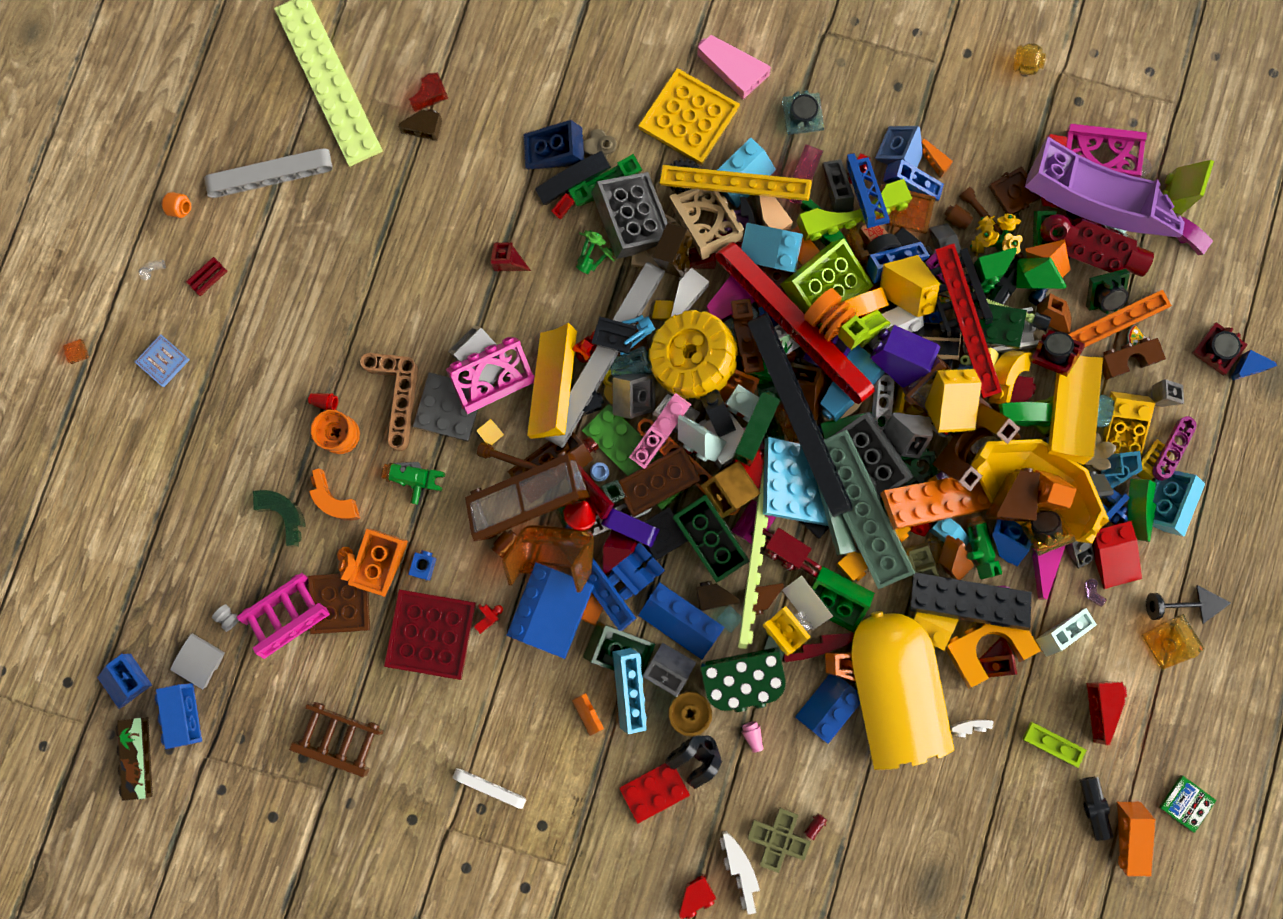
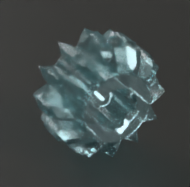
M1106 395L1099 396L1098 428L1107 427L1114 415V400Z

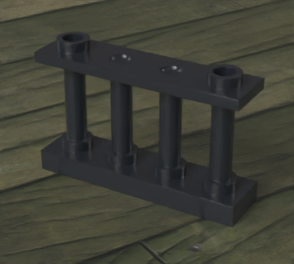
M968 248L960 250L959 259L962 269L964 268L966 272L967 284L972 288L970 294L973 303L977 302L979 309H976L978 318L983 320L985 325L993 323V315ZM940 266L930 270L934 276L942 274ZM942 284L939 286L938 294L947 291L946 285ZM938 296L936 307L941 318L939 326L942 333L946 332L949 338L951 337L950 328L959 325L957 319L947 321L944 311L953 308L951 301L941 304Z

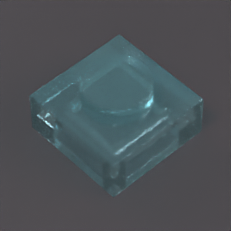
M729 605L716 620L731 633L741 622L742 616Z

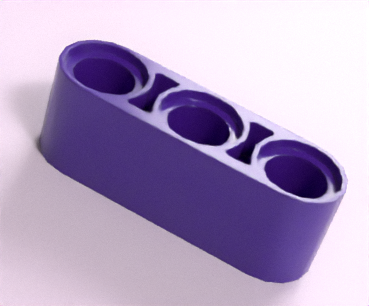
M614 508L611 509L607 518L603 519L601 523L605 527L650 547L653 546L660 529Z

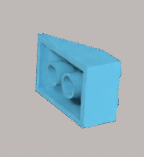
M746 223L741 249L757 265L795 272L803 234Z

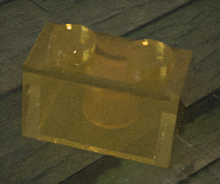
M1184 614L1169 619L1142 634L1162 670L1197 657L1205 649Z

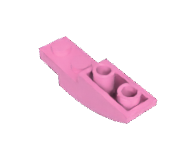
M675 393L629 458L645 469L678 425L679 415L684 416L691 404Z

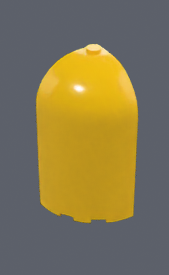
M883 611L871 613L870 617L859 624L854 634L852 664L874 770L898 769L899 764L910 762L912 766L927 763V758L936 756V758H941L954 750L934 647L929 635L919 623L905 615L896 613L883 614Z

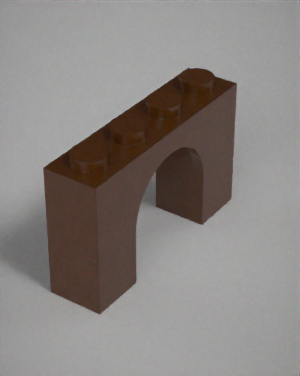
M980 403L978 405L975 430L957 432L932 465L944 475L971 491L983 476L971 465L967 464V455L973 444L986 436H994L1008 444L1020 428L1008 417Z

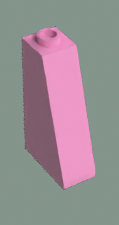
M712 35L707 39H702L698 44L697 55L742 99H745L770 75L771 67Z

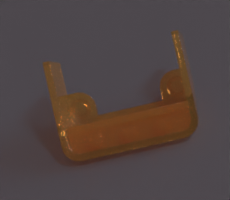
M538 525L524 527L502 560L508 585H513L519 573L531 574L537 562L542 565L570 567L576 591L581 593L592 572L594 536L590 530L579 531L572 528Z

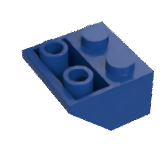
M131 654L119 655L108 663L97 677L118 709L124 707L152 686Z

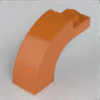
M320 468L312 470L313 476H311V481L317 489L309 492L314 503L323 512L341 520L360 519L356 501L353 499H335L329 491L324 471Z

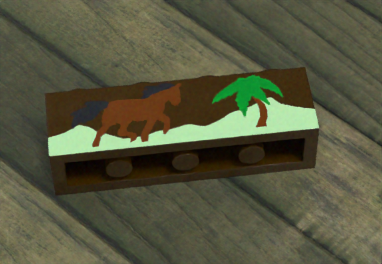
M149 718L117 720L116 735L119 740L117 755L120 759L118 775L121 778L119 795L122 801L153 797Z

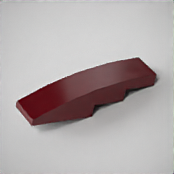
M855 633L821 635L820 644L802 645V653L790 654L788 656L784 654L783 662L805 660L834 651L852 642Z

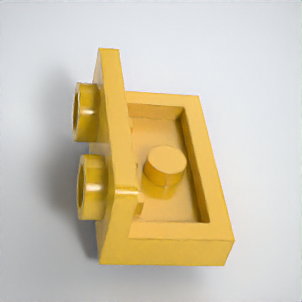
M786 606L763 624L767 634L774 639L779 649L787 656L795 652L811 638Z

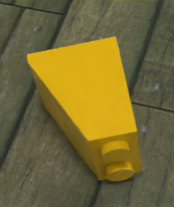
M918 255L883 264L880 287H883L887 300L916 317L935 312L940 283Z
M974 369L937 371L924 406L938 433L975 430L981 381Z

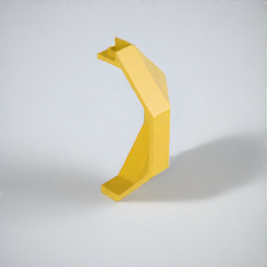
M1041 439L1011 440L1008 444L1003 441H987L979 449L971 465L983 475L979 481L990 504H992L1007 474L1013 473L1017 469L1031 468L1033 472L1040 470L1058 475L1077 489L1070 508L1055 509L1053 511L1061 518L1063 535L1060 539L1093 543L1100 528L1109 522L1088 469L1077 462L1049 454V444ZM1015 521L1027 530H1029L1030 532H1032L1030 524L1031 521Z

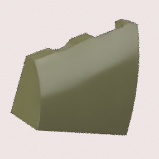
M928 542L904 549L916 573L939 576Z

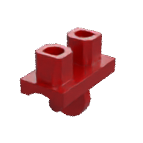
M595 331L574 345L572 349L576 352L577 359L582 363L589 361L597 347L592 345Z

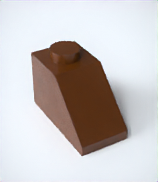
M784 583L755 587V592H758L757 604H753L752 611L756 612V615L764 614L763 610H767L784 588Z

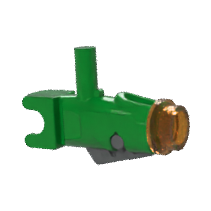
M419 462L389 463L383 466L382 479H386L387 482H396L402 486H411L413 489L411 504L418 505L421 488L440 492L443 490L442 487L435 484V479L438 477L444 478L445 472L422 469Z
M982 516L967 519L966 528L968 529V537L973 552L967 554V558L969 560L976 559L980 564L976 566L979 578L982 580L1002 575L1000 563L995 561L996 556L987 523L982 519Z

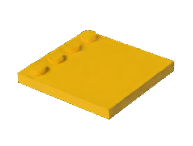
M677 68L639 124V129L702 166L738 111L740 104Z

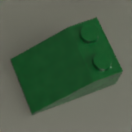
M597 621L583 658L591 663L614 671L613 651L632 648L640 653L641 674L643 677L656 644Z

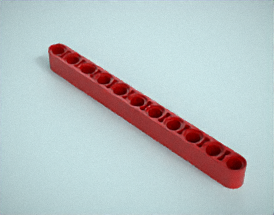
M730 242L716 252V259L725 270L853 402L861 404L875 392L873 384L831 341H827L824 338L825 334L818 333L819 328L817 326L812 327L804 319L805 314L736 243Z

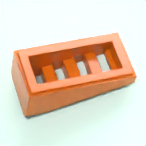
M923 139L921 141L923 156L941 178L950 168L953 161L926 139Z

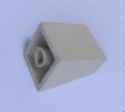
M474 325L448 352L457 361L462 362L468 359L467 357L470 354H479L485 351L486 347L490 345L496 346L497 344L481 327ZM486 364L478 381H486L492 385L497 380L496 376L504 368L493 364Z

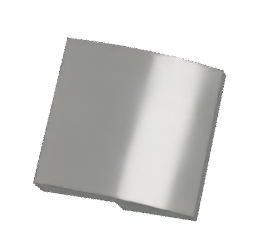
M192 633L179 651L170 670L199 688L204 689L207 687L213 672L218 669L225 652Z

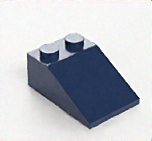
M568 120L525 133V168L528 170L569 167L584 159L582 127L574 121Z

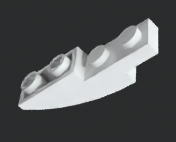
M727 831L722 832L723 837L720 838L722 850L726 849L727 858H724L726 870H730L731 875L739 874L736 880L738 889L742 888L744 896L740 897L742 909H747L748 915L756 913L752 892L760 890L753 868L740 845Z

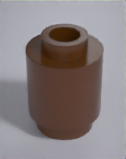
M957 204L954 206L950 205L944 213L946 215L945 220L958 229L966 230L973 220V217L970 216L971 213Z
M506 530L503 531L493 543L492 550L502 558L506 555L508 556L518 545L519 541L517 538L519 536L512 530L508 532Z

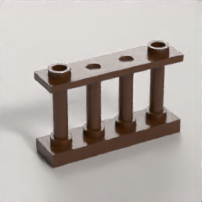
M318 702L307 704L305 708L311 710L312 714L302 740L292 742L289 750L360 777L367 776L370 768L365 766L366 763L364 761L374 735H382L384 730L379 729L380 725L372 722L365 724L324 709L325 705ZM322 714L331 719L321 745L314 748L310 746L311 743L309 741L319 715ZM338 721L349 724L339 752L333 755L328 753V746ZM357 727L366 730L367 734L357 760L352 762L347 760L346 754Z

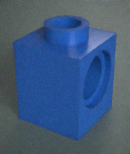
M421 550V553L415 552L408 575L430 581L437 560L432 557L433 553ZM421 560H426L428 563L427 568L424 570L419 568Z

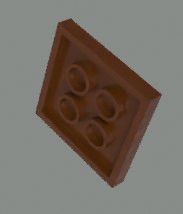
M340 574L308 576L309 594L314 603H320L330 613L329 616L310 628V634L370 631L369 591L348 585L349 580H342Z

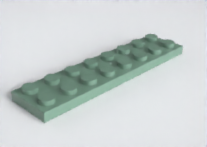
M848 430L824 440L853 506V510L844 513L843 516L877 588H883L915 574Z

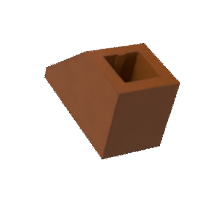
M1050 293L1037 304L1036 312L1051 317L1048 326L1069 334L1072 317L1067 301Z
M948 535L944 542L939 563L945 573L953 579L961 580L974 567L972 560L967 558L969 552L965 550L966 545L959 538L954 539Z

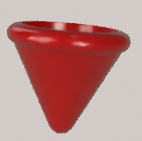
M587 501L573 502L564 509L565 522L575 530H588L596 521L595 511Z

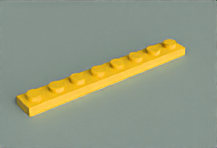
M663 165L660 178L662 186L809 201L812 181L809 179Z

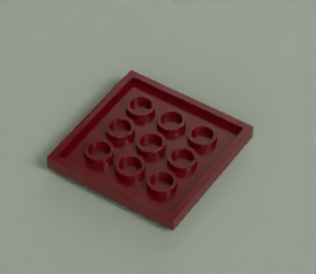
M399 589L384 667L462 680L476 602Z

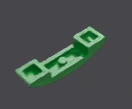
M634 154L617 162V166L585 183L584 181L569 189L568 191L577 207L594 201L592 191L597 181L639 174L642 168Z

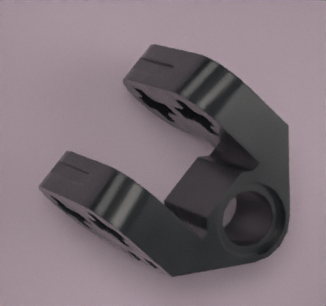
M708 735L691 737L686 742L681 743L680 747L673 750L665 760V764L672 770L688 762L693 756L699 762L701 761L702 765L695 769L686 781L694 789L713 779L722 763L716 741Z

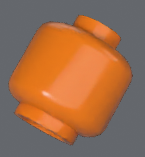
M169 192L162 199V209L168 216L183 218L191 210L189 198L184 194Z

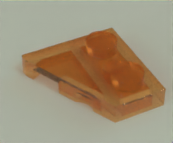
M854 226L847 230L845 238L848 244L851 245L860 265L864 266L867 263L869 252L868 250L864 251L863 240L857 227Z

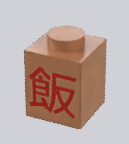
M865 224L858 232V235L866 245L876 237L888 234L882 225L867 228Z

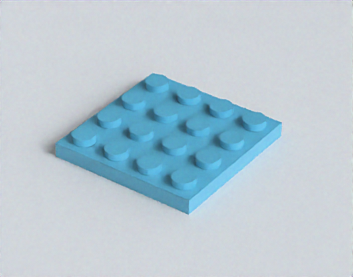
M770 437L766 438L764 448L763 514L828 526L816 479L800 443Z

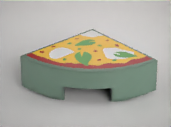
M1136 324L1128 330L1126 344L1132 343L1134 346L1139 344V340L1146 338Z

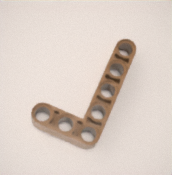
M366 353L361 357L360 364L368 373L396 376L388 443L396 451H403L409 444L418 366L410 357ZM369 360L375 361L372 367H367ZM392 361L393 367L385 369V365ZM411 363L412 368L409 371H404V366ZM404 382H410L408 389L403 390L401 388ZM407 400V406L399 408V403ZM399 419H405L402 427H397ZM402 437V443L399 446H395V439Z

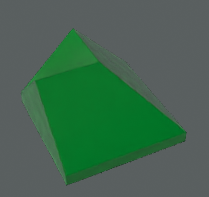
M1051 257L1023 258L1018 260L1016 288L1065 289L1067 287Z

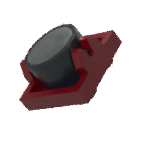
M1215 322L1193 350L1192 354L1224 376L1248 344L1240 339V333L1232 332L1233 328H1224Z
M1048 330L1046 335H1042L1041 341L1039 340L1031 362L1067 377L1084 350L1085 344L1072 339L1067 333Z

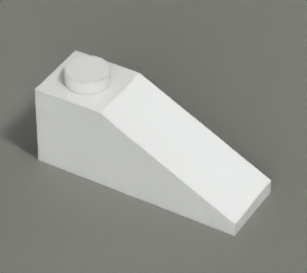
M693 268L686 272L683 278H679L680 282L671 317L688 311L709 286V281Z

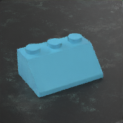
M750 138L718 170L771 176L776 171V168L765 150ZM720 192L736 208L741 205L740 197L748 198L750 196L748 194Z
M1161 468L1163 475L1165 474V473H1164V469H1165V468ZM1174 471L1170 478L1164 481L1157 479L1154 481L1156 488L1153 503L1156 504L1153 527L1184 537L1205 483L1197 475Z

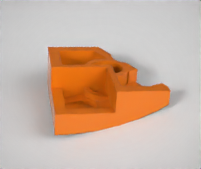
M586 693L572 700L590 736L604 729Z

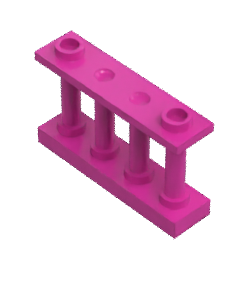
M300 573L293 576L289 582L252 607L244 609L236 617L237 620L245 625L250 624L259 641L253 647L256 655L263 659L330 615L327 608L320 603H314L305 587L309 583V577L305 574ZM297 591L300 592L308 607V610L300 616L289 596ZM280 602H283L292 619L284 627H282L273 610V607ZM264 613L267 614L275 629V632L267 638L256 620Z

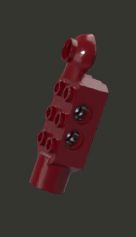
M1059 214L1049 216L1041 224L1040 235L1044 242L1051 243L1065 239L1069 257L1107 272L1127 269L1130 273L1143 277L1152 265L1154 252L1137 246V240L1133 236L1080 216L1070 222L1067 217ZM1061 227L1062 230L1058 235L1052 234L1054 228Z

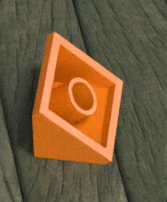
M1065 239L1025 249L1027 258L1051 257L1062 278L1071 270Z

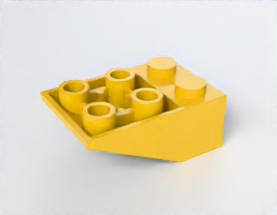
M1110 392L1106 408L1103 442H1110L1116 446L1114 454L1140 451L1142 457L1155 402L1149 396Z

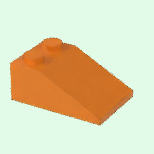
M366 529L355 561L356 567L350 576L348 585L385 597L401 563L408 541L374 529Z

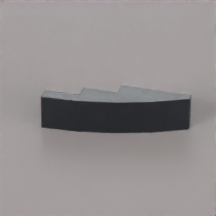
M600 151L563 170L536 187L535 190L543 205H548L559 196L568 194L569 189L584 181L585 183L589 182L611 168L603 151Z

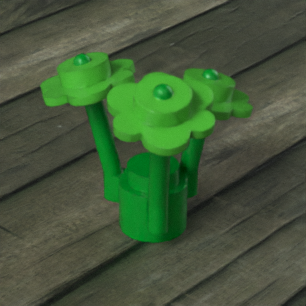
M585 230L584 233L579 232L581 236L586 237L580 257L577 260L576 268L585 274H589L590 270L594 272L607 256L612 261H615L612 257L614 255L612 249L607 246L605 248L602 247V244L605 245L606 243L602 239V235L591 230ZM597 244L600 245L599 248L604 254L593 264L594 259L589 256L594 245Z

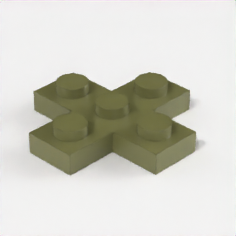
M779 807L773 826L755 819L753 820L747 839L766 846L759 864L761 867L779 873L785 854L805 861L811 841L792 834L799 816L798 814Z

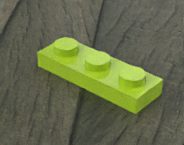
M1033 722L1029 723L1022 740L1079 768L1087 751Z

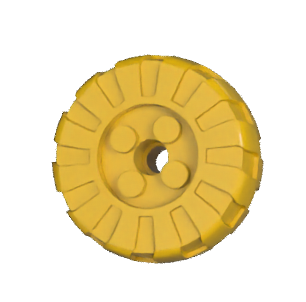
M697 310L684 311L682 314L674 315L664 322L665 324L654 334L651 348H649V361L652 365L651 371L660 385L668 392L676 393L687 400L689 398L699 400L701 399L700 397L706 396L713 390L720 391L727 385L726 382L733 376L736 370V358L738 356L737 343L727 325L711 313L706 311L699 312Z

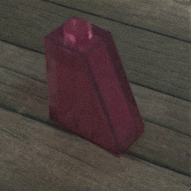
M805 144L793 178L813 181L823 150ZM789 199V201H791V202H793V203H795V204L802 203V201H803V200Z

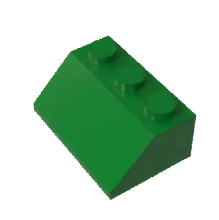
M1016 247L979 257L975 261L974 267L984 294L989 293L995 287V284L1000 282L999 280L1005 274L1017 252Z
M823 566L811 585L813 591L833 615L829 620L853 633L869 610L875 594Z

